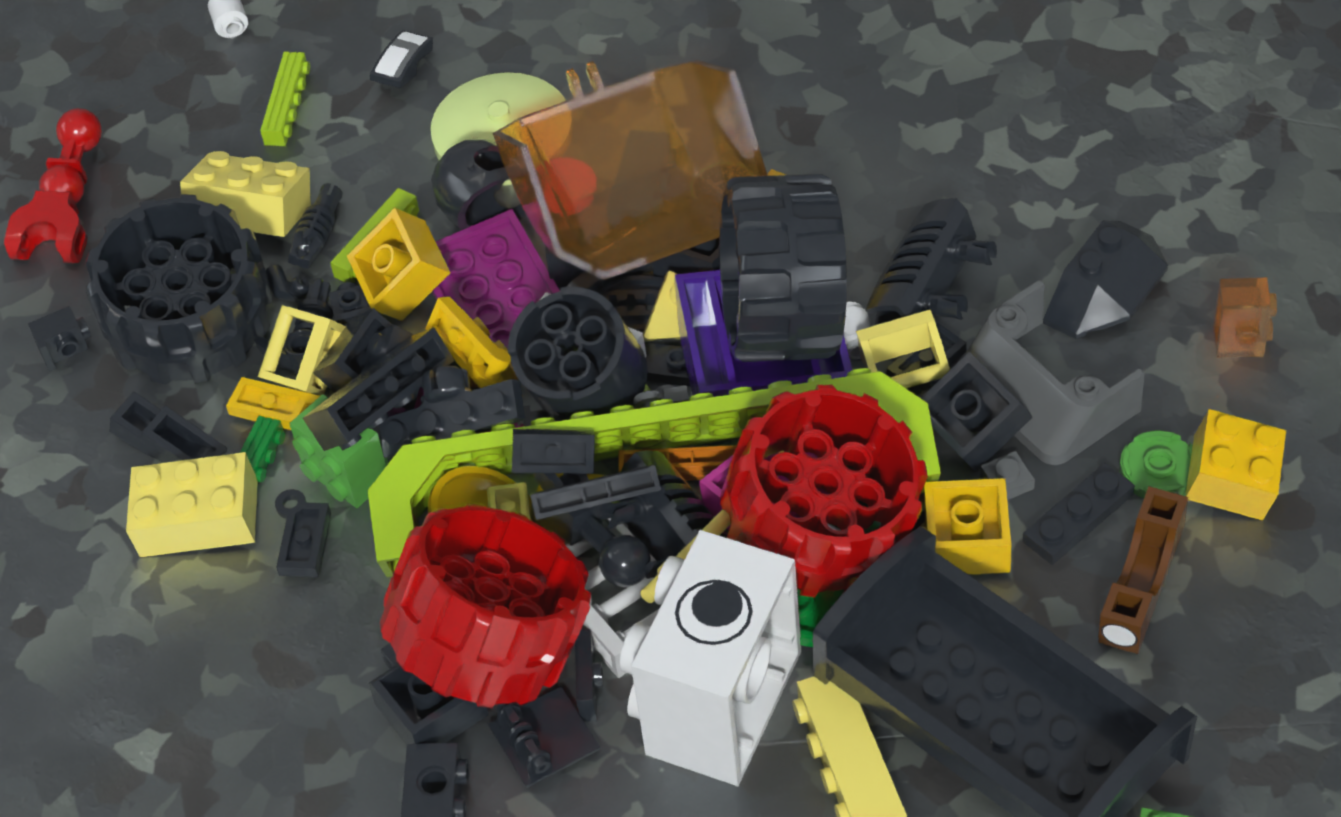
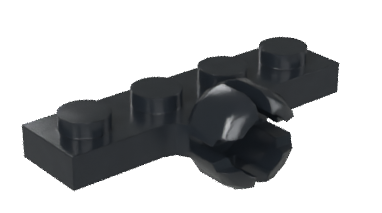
M457 366L439 367L436 370L435 378L433 370L427 371L422 378L423 404L416 409L390 416L379 424L383 456L392 460L402 445L412 444V440L418 437L433 436L436 440L452 438V433L462 430H474L475 434L490 431L496 425L513 424L526 420L520 381L509 379L472 391L470 389L468 371L465 369H459Z

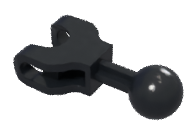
M555 473L533 474L543 490L589 480L587 474L563 473L560 477ZM531 502V519L534 523L549 532L554 531L571 546L586 539L600 553V571L611 584L618 587H631L640 583L646 577L645 567L648 562H651L648 548L636 537L630 535L615 536L602 523L600 517L602 504L536 520Z

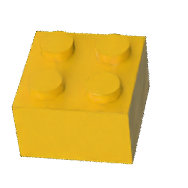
M394 208L347 255L370 308H374L378 312L403 321L451 273L426 221L397 208Z
M1208 409L1194 435L1185 496L1188 497V500L1263 521L1279 493L1286 430Z
M1005 478L925 482V529L936 536L935 552L966 574L1010 573L1011 534Z

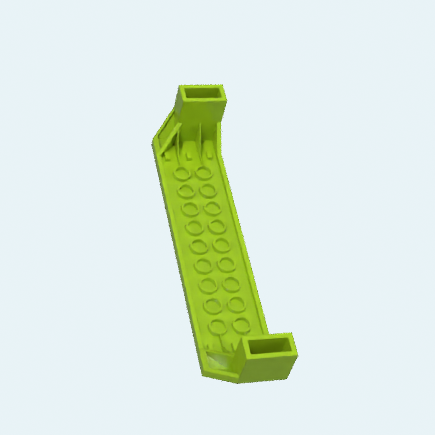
M862 368L848 372L847 377L831 379V375H817L810 377L807 380L808 383L792 385L791 381H778L769 384L768 389L752 391L751 387H739L728 392L729 395L713 397L711 393H700L689 397V401L673 403L671 399L653 401L649 404L650 407L634 409L631 405L614 407L610 409V413L594 416V412L590 411L572 414L570 420L555 422L554 418H539L531 421V426L515 428L514 424H501L492 427L491 432L475 434L474 430H462L452 433V438L436 440L433 436L418 437L412 440V444L402 445L368 489L376 559L385 576L392 577L409 532L413 528L420 526L419 517L428 509L430 493L438 480L447 472L463 466H478L493 469L504 475L515 474L512 473L513 429L594 430V461L618 458L619 450L683 448L740 439L747 421L753 417H763L772 398L785 391L799 394L815 390L817 385H833L838 391L855 394L860 397L866 393L878 399L879 407L890 414L898 423L904 421L913 432L910 441L916 452L917 459L924 460L928 474L926 482H934L939 480L941 472L928 403L883 372L871 373L870 369Z

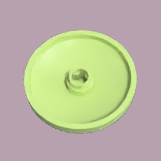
M496 73L468 81L448 94L434 113L431 122V137L438 160L442 158L449 148L461 141L480 138L495 141L506 148L511 154V167L520 166L533 170L543 162L563 156L572 137V119L566 99L550 83L527 74ZM510 179L505 181L503 185L516 184L527 179Z

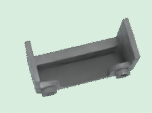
M1038 280L990 313L965 355L970 352L1033 417L1014 436L1042 462L1049 465H1060L1069 461L1141 412L1145 373L1139 368L1111 388L1100 379L1089 375L1078 376L1065 385L1061 383L1016 341L1043 323L1045 284Z

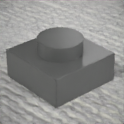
M1016 451L981 465L980 475L983 479L1005 478L1007 500L1034 489L1035 479Z

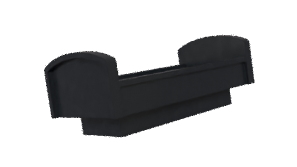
M922 526L898 541L867 568L834 603L813 631L814 677L825 685L831 681L1014 817H1124L1176 760L1184 765L1189 759L1197 721L1195 714L1183 706L1179 707L1172 714L1162 710L935 552L936 536Z

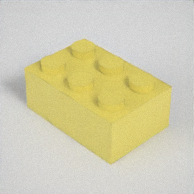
M215 151L208 153L180 181L181 194L196 195L198 200L215 206L221 203L235 211L241 230L248 228L255 233L285 237L301 219L306 208L311 206L310 168L297 166L293 162L274 163L263 161L260 157L250 156L241 158L229 156L226 152Z
M246 452L131 467L126 532L139 556L148 557L255 543L258 481Z

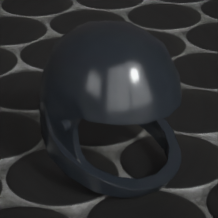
M472 138L461 141L445 152L435 165L431 182L438 207L452 223L464 230L511 209L519 221L532 212L540 200V177L529 168L511 167V154L502 145L492 140ZM517 178L530 179L532 189L528 197L518 206L506 208L495 200V194L500 190L505 181Z

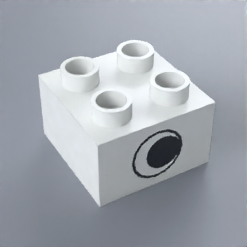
M700 530L685 559L669 556L663 564L657 579L654 595L655 603L661 605L651 626L637 622L630 629L621 651L620 670L633 676L634 684L629 695L627 712L629 716L640 719L645 755L739 786L801 654L795 559Z

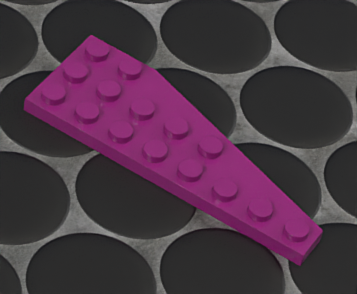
M512 209L435 241L451 272L432 291L436 301L438 297H451L472 320L478 317L485 324L490 332L489 338L494 343L500 340L507 349L513 324L522 310L532 301L537 303L546 292L549 294L560 292L554 280L549 278L546 266Z

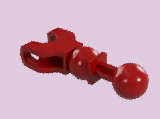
M74 108L68 110L59 118L56 126V135L63 146L60 158H47L46 166L48 169L39 180V191L36 190L33 199L28 204L18 208L10 216L4 239L5 248L10 259L27 260L37 245L44 241L55 240L57 251L63 258V263L80 262L88 240L79 220V211L76 207V204L84 195V184H86L88 179L81 164L83 153L96 147L102 135L101 123L91 111L83 108Z

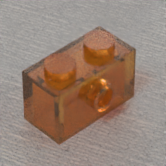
M1267 277L1219 280L1213 326L1217 358L1264 357L1266 341H1272L1273 322L1270 317L1276 316L1277 313L1276 294L1269 293Z

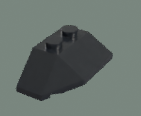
M1103 220L1064 269L1043 318V324L1078 339L1086 336L1087 332L1103 330L1130 320L1168 270V264L1153 236L1121 221Z

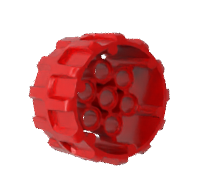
M817 385L815 390L799 394H793L788 391L778 394L772 398L763 417H753L747 421L731 460L720 497L722 509L730 514L731 526L727 538L795 559L797 589L800 590V595L815 598L818 592L842 589L846 591L880 556L911 533L922 511V505L918 499L928 474L924 460L917 459L916 452L910 441L913 432L904 421L898 423L890 414L879 407L878 399L866 393L860 397L855 394L838 391L833 385ZM784 451L783 453H778L777 455H775L771 459V461L764 459L774 453ZM805 452L812 453L818 458L810 457ZM845 465H850L854 467L855 471L850 470ZM777 475L784 476L790 481H783ZM817 488H822L829 494L821 493ZM857 501H862L869 507H864L858 504ZM790 511L796 512L801 518L791 516L789 514ZM874 521L881 522L879 529L864 534L863 529L869 528L873 525ZM828 524L836 525L841 531L830 528Z
M467 503L465 507L453 509L440 507L426 515L423 525L413 528L407 536L383 599L385 609L379 622L382 637L393 647L396 653V662L404 671L413 673L426 684L432 686V691L444 697L453 696L475 702L479 707L493 708L495 704L514 702L523 705L536 700L542 686L550 688L556 684L564 670L592 603L591 592L585 590V585L589 578L588 570L583 561L577 560L574 554L567 548L562 537L554 531L549 532L540 525L530 521L526 515L512 510L507 512L488 508L476 503Z

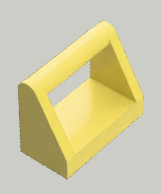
M281 305L258 377L298 391L319 396L325 394L327 385L313 372L346 326L325 317ZM293 317L314 324L296 380L275 374Z
M931 310L856 331L860 357L864 367L870 369L871 373L877 372L875 363L931 347L937 364L890 377L906 389L941 379L950 370Z

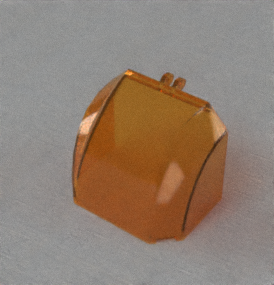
M700 60L654 69L607 87H603L595 63L591 61L586 63V73L594 89L593 92L583 95L577 73H575L573 68L566 70V77L574 97L573 99L522 116L493 133L513 188L535 231L546 247L556 257L604 280L718 238L721 202L726 182L734 177L768 176L736 71Z

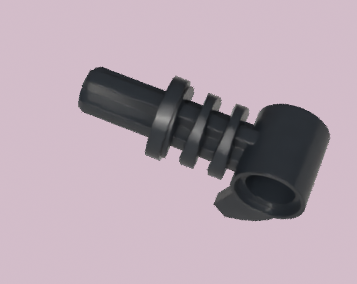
M322 278L315 279L309 285L306 300L299 302L296 309L332 320L333 310L328 305L329 292H331L330 283L324 282ZM296 318L293 332L286 338L277 366L293 371L297 376L314 324ZM258 336L254 341L259 351L265 356L270 339Z

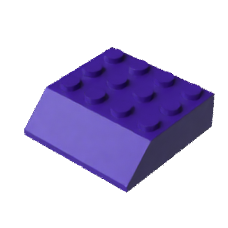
M720 270L675 274L679 335L692 396L700 393H711L713 397L729 395L728 392L739 387H751L752 391L768 389L769 384L778 381H791L792 385L808 383L807 380L810 377L824 374L831 375V379L847 377V373L852 371L844 335L840 349L836 351L835 355L826 359L740 362L736 360L730 351L725 331Z

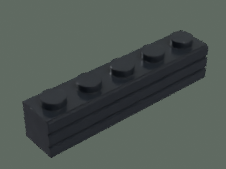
M649 465L530 493L535 519L537 520L659 491L661 488L655 465Z

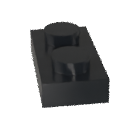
M513 429L512 473L593 474L594 430Z

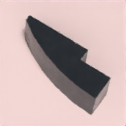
M134 391L110 417L109 432L163 463L220 456L227 452L226 446L166 405L161 410Z

